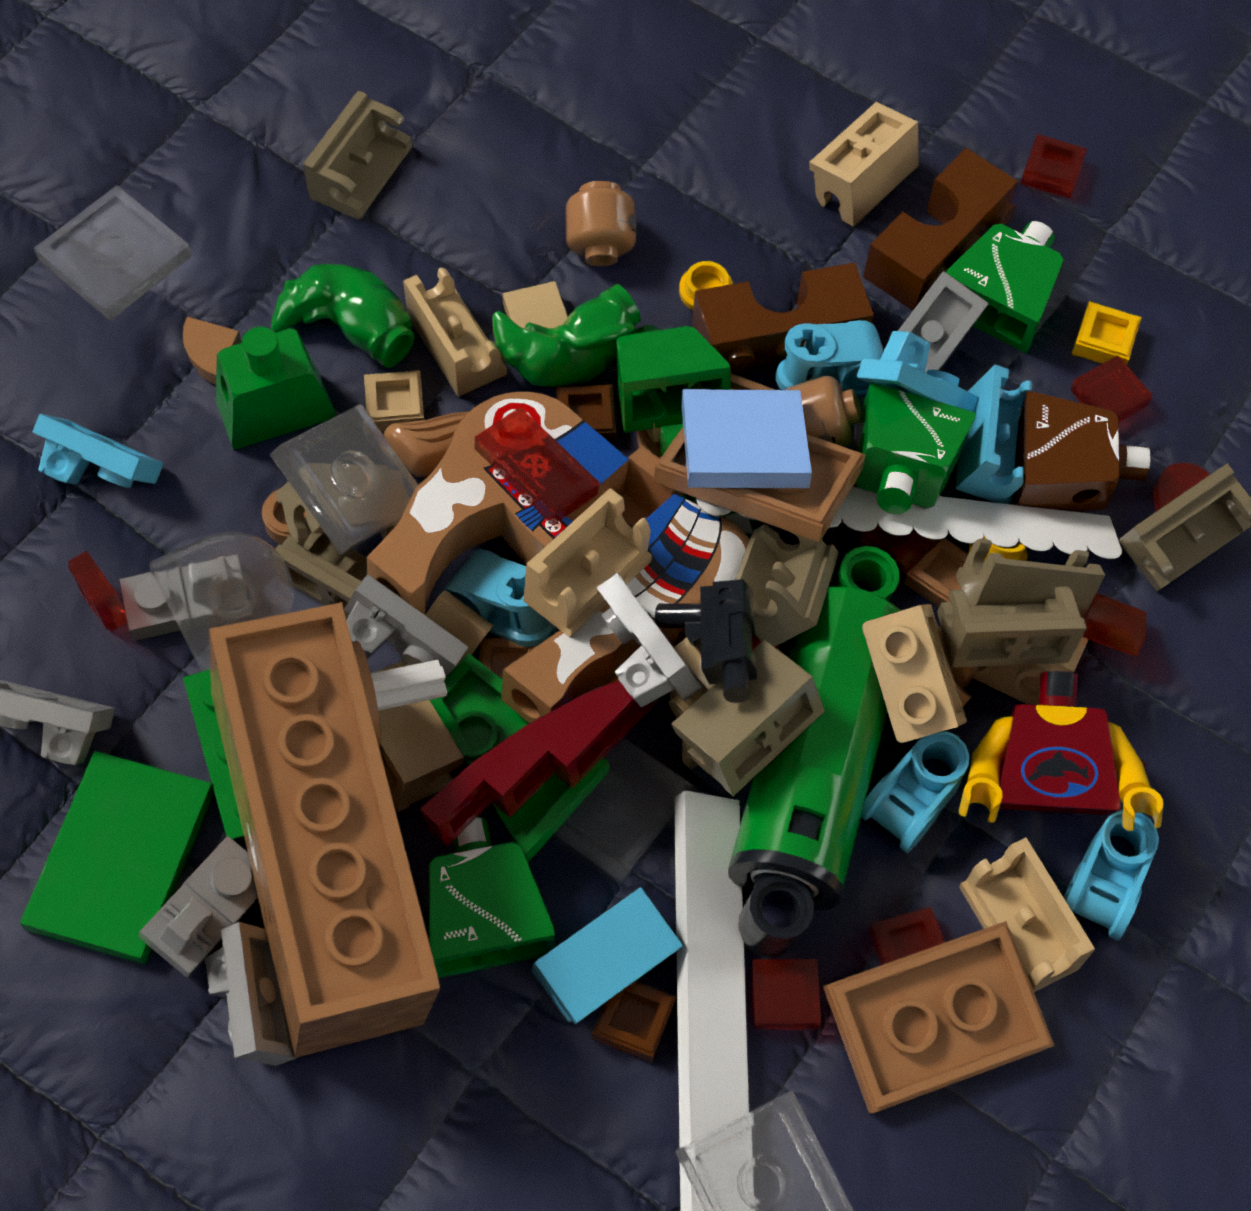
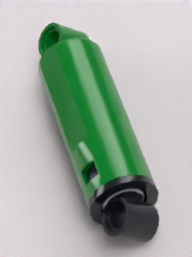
M858 547L846 554L831 586L828 587L817 625L794 636L792 639L788 658L813 676L825 712L753 778L728 867L729 878L736 885L742 887V890L750 894L739 915L738 929L740 935L751 950L763 956L775 957L786 954L797 944L809 927L814 911L830 910L840 903L887 715V707L862 626L866 621L900 611L899 608L889 602L899 583V569L895 560L887 552L877 547ZM853 581L866 583L873 592L858 588ZM771 905L782 909L788 916L789 926L782 928L768 923L763 916L761 908Z

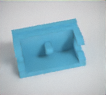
M995 364L968 391L979 398L974 411L976 417L957 465L955 489L995 503L1009 504L1012 494L1024 483V468L1018 467L1014 469L1019 410L1026 392H1031L1032 383L1029 380L1024 381L1018 389L1013 391L1001 389L1004 388L1008 380L1009 369Z
M640 887L534 962L531 972L568 1022L573 1021L576 1025L645 973L681 949L683 945Z

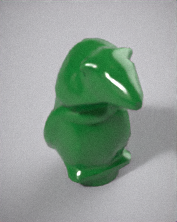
M341 264L313 265L299 278L287 280L282 293L278 296L271 320V329L279 332L289 329L301 321L309 324L316 320L330 319L340 326L343 334L351 344L368 352L374 360L386 368H391L402 361L414 342V333L411 331V318L405 312L404 305L399 297L373 273L361 268Z
M615 284L603 291L600 296L578 305L568 316L564 324L558 325L555 328H546L530 322L526 324L525 328H522L501 311L495 312L492 315L496 346L505 363L516 369L532 385L565 387L589 382L617 361L616 339L622 335L636 334L635 325L641 321V316L628 292L621 285Z

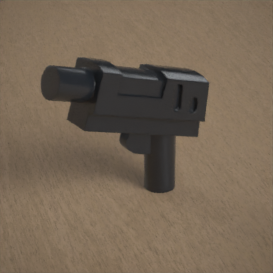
M743 579L713 582V586L700 587V604L659 603L655 609V623L657 627L685 628V634L690 644L694 647L701 645V669L709 685L723 683V696L731 703L746 701L750 696L749 680L757 679V660L752 650V634H755L754 595L750 586Z

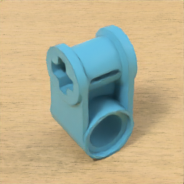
M861 320L836 324L816 325L804 323L794 326L789 330L785 338L787 356L786 359L780 362L777 368L776 383L781 390H785L790 386L806 382L807 375H811L810 380L831 376L840 383L843 391L854 389L857 396L867 395L870 384L857 378L862 358L880 360L884 350L877 329L872 323ZM805 339L804 347H800L801 341Z
M474 550L439 593L440 595L444 590H447L494 625L488 633L508 639L519 646H538L557 631L556 626L523 601L526 566L501 558L488 550Z
M948 731L921 737L894 770L888 772L867 796L861 818L863 820L870 818L875 820L901 841L900 849L905 853H909L928 832L941 810L955 795L969 765V753L964 742L958 736ZM939 759L950 768L951 774L935 776L927 771L923 761Z
M1123 810L1110 815L1091 840L1085 856L1077 867L1063 897L1073 913L1107 928L1109 937L1117 941L1124 934L1136 910L1142 893L1141 886L1159 842L1157 828H1155L1151 819L1142 813L1135 814L1134 831L1125 830L1122 826ZM1110 836H1120L1128 840L1134 847L1136 856L1128 857L1118 853L1111 845Z

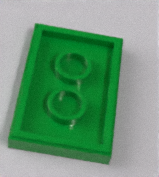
M94 751L19 924L25 931L145 965L152 948L138 937L139 932L175 892L213 797L214 789L212 783Z

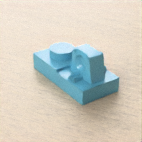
M906 331L892 332L880 360L862 358L857 378L869 384L870 382L878 383L972 412L975 411L979 398L958 387L960 379L952 374L932 369L927 370L925 373L930 343Z
M39 414L32 431L46 438L38 470L64 483L77 485L87 466L92 462L101 466L98 472L99 477L119 486L131 488L133 481L156 484L164 464L157 459L68 419Z

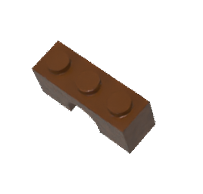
M965 148L934 180L926 213L938 220L942 225H926L902 212L870 244L863 278L913 311L943 271L946 273L993 225L1003 224L1007 226L1016 210V206L1011 202L1018 180L968 148Z
M853 262L803 271L797 298L798 308L789 312H773L762 307L754 298L749 281L696 290L692 325L729 363L731 373L738 375L752 368L778 364L786 359L785 338L789 330L796 325L804 323L816 325L836 324L857 320L872 323L874 314L856 263ZM805 339L801 341L800 347H804Z

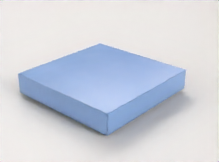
M683 389L682 416L688 488H810L812 471L800 390Z

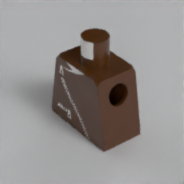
M1027 391L1019 411L1015 469L1023 467L1025 471L1024 483L1015 492L1014 505L1062 511L1103 509L1107 507L1119 479L1146 480L1150 467V450L1148 447L1119 445L1118 416L1111 410Z

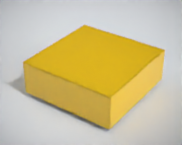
M1089 301L1071 354L1125 370L1142 317Z

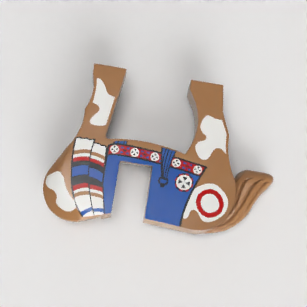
M535 392L501 394L480 403L470 412L450 413L423 421L393 423L384 432L383 441L385 448L399 464L413 475L427 478L416 487L396 527L367 557L368 575L425 615L427 603L436 581L447 566L459 555L478 544L502 536L519 558L527 564L608 489L611 488L620 496L624 494L629 459L565 404L553 397ZM673 494L646 519L651 531L648 552L652 554V559L627 586L655 623V609L659 603L700 604L701 586H713V582L735 580L750 539L731 520L721 515L709 514L703 511L697 504ZM607 603L571 638L560 630L504 668L501 700L528 723H531L575 698L610 683L616 676L615 671L640 646L634 638L625 645L617 638L601 616V614L611 608ZM659 628L673 648L676 646V642L680 643L686 638L685 628Z

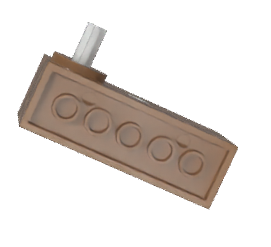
M342 602L210 628L211 694L294 1057L297 1058L424 1025L440 990V984L379 750L381 745L379 711L447 696L443 667L440 666L439 660H433L370 673L369 665L358 640H351Z

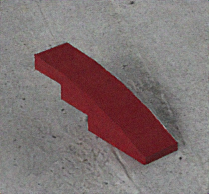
M620 680L587 692L527 724L471 763L420 808L428 830L448 847L491 802L510 818L553 774L573 789L649 712L658 700L656 699L640 707L624 688Z

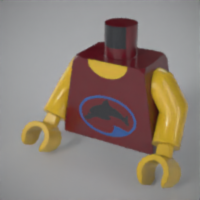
M1046 671L1040 673L1039 705H1016L1011 716L995 720L973 751L968 781L959 806V814L966 817L969 804L980 803L985 805L990 811L988 818L990 823L995 822L999 810L1110 816L1120 811L1121 800L1123 803L1122 826L1127 831H1134L1136 813L1150 815L1154 820L1155 828L1161 827L1163 799L1157 791L1151 789L1143 763L1121 727L1108 722L1106 710L1077 707L1078 675L1065 671Z

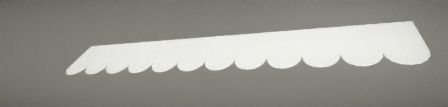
M854 486L829 526H838L842 519L848 527L865 532L874 530L878 522L884 531L898 536L910 534L914 527L915 531L920 535L933 540L945 538L949 531L955 539L965 543H975L976 540L983 539L984 534L987 540H991L992 544L1000 547L1015 546L1019 539L1024 546L1036 551H1047L1051 549L1054 543L1059 550L1067 554H1072L1075 550L1087 551V546L1095 555L1106 559H1116L1122 554V549L1110 516L941 496L934 507L924 508L912 504L911 508L903 514H890L878 506L876 501L877 493ZM696 498L698 506L709 514L726 515L732 511ZM740 514V515H742V516H744V517H746V518L754 519V518L745 516V515H743V514Z

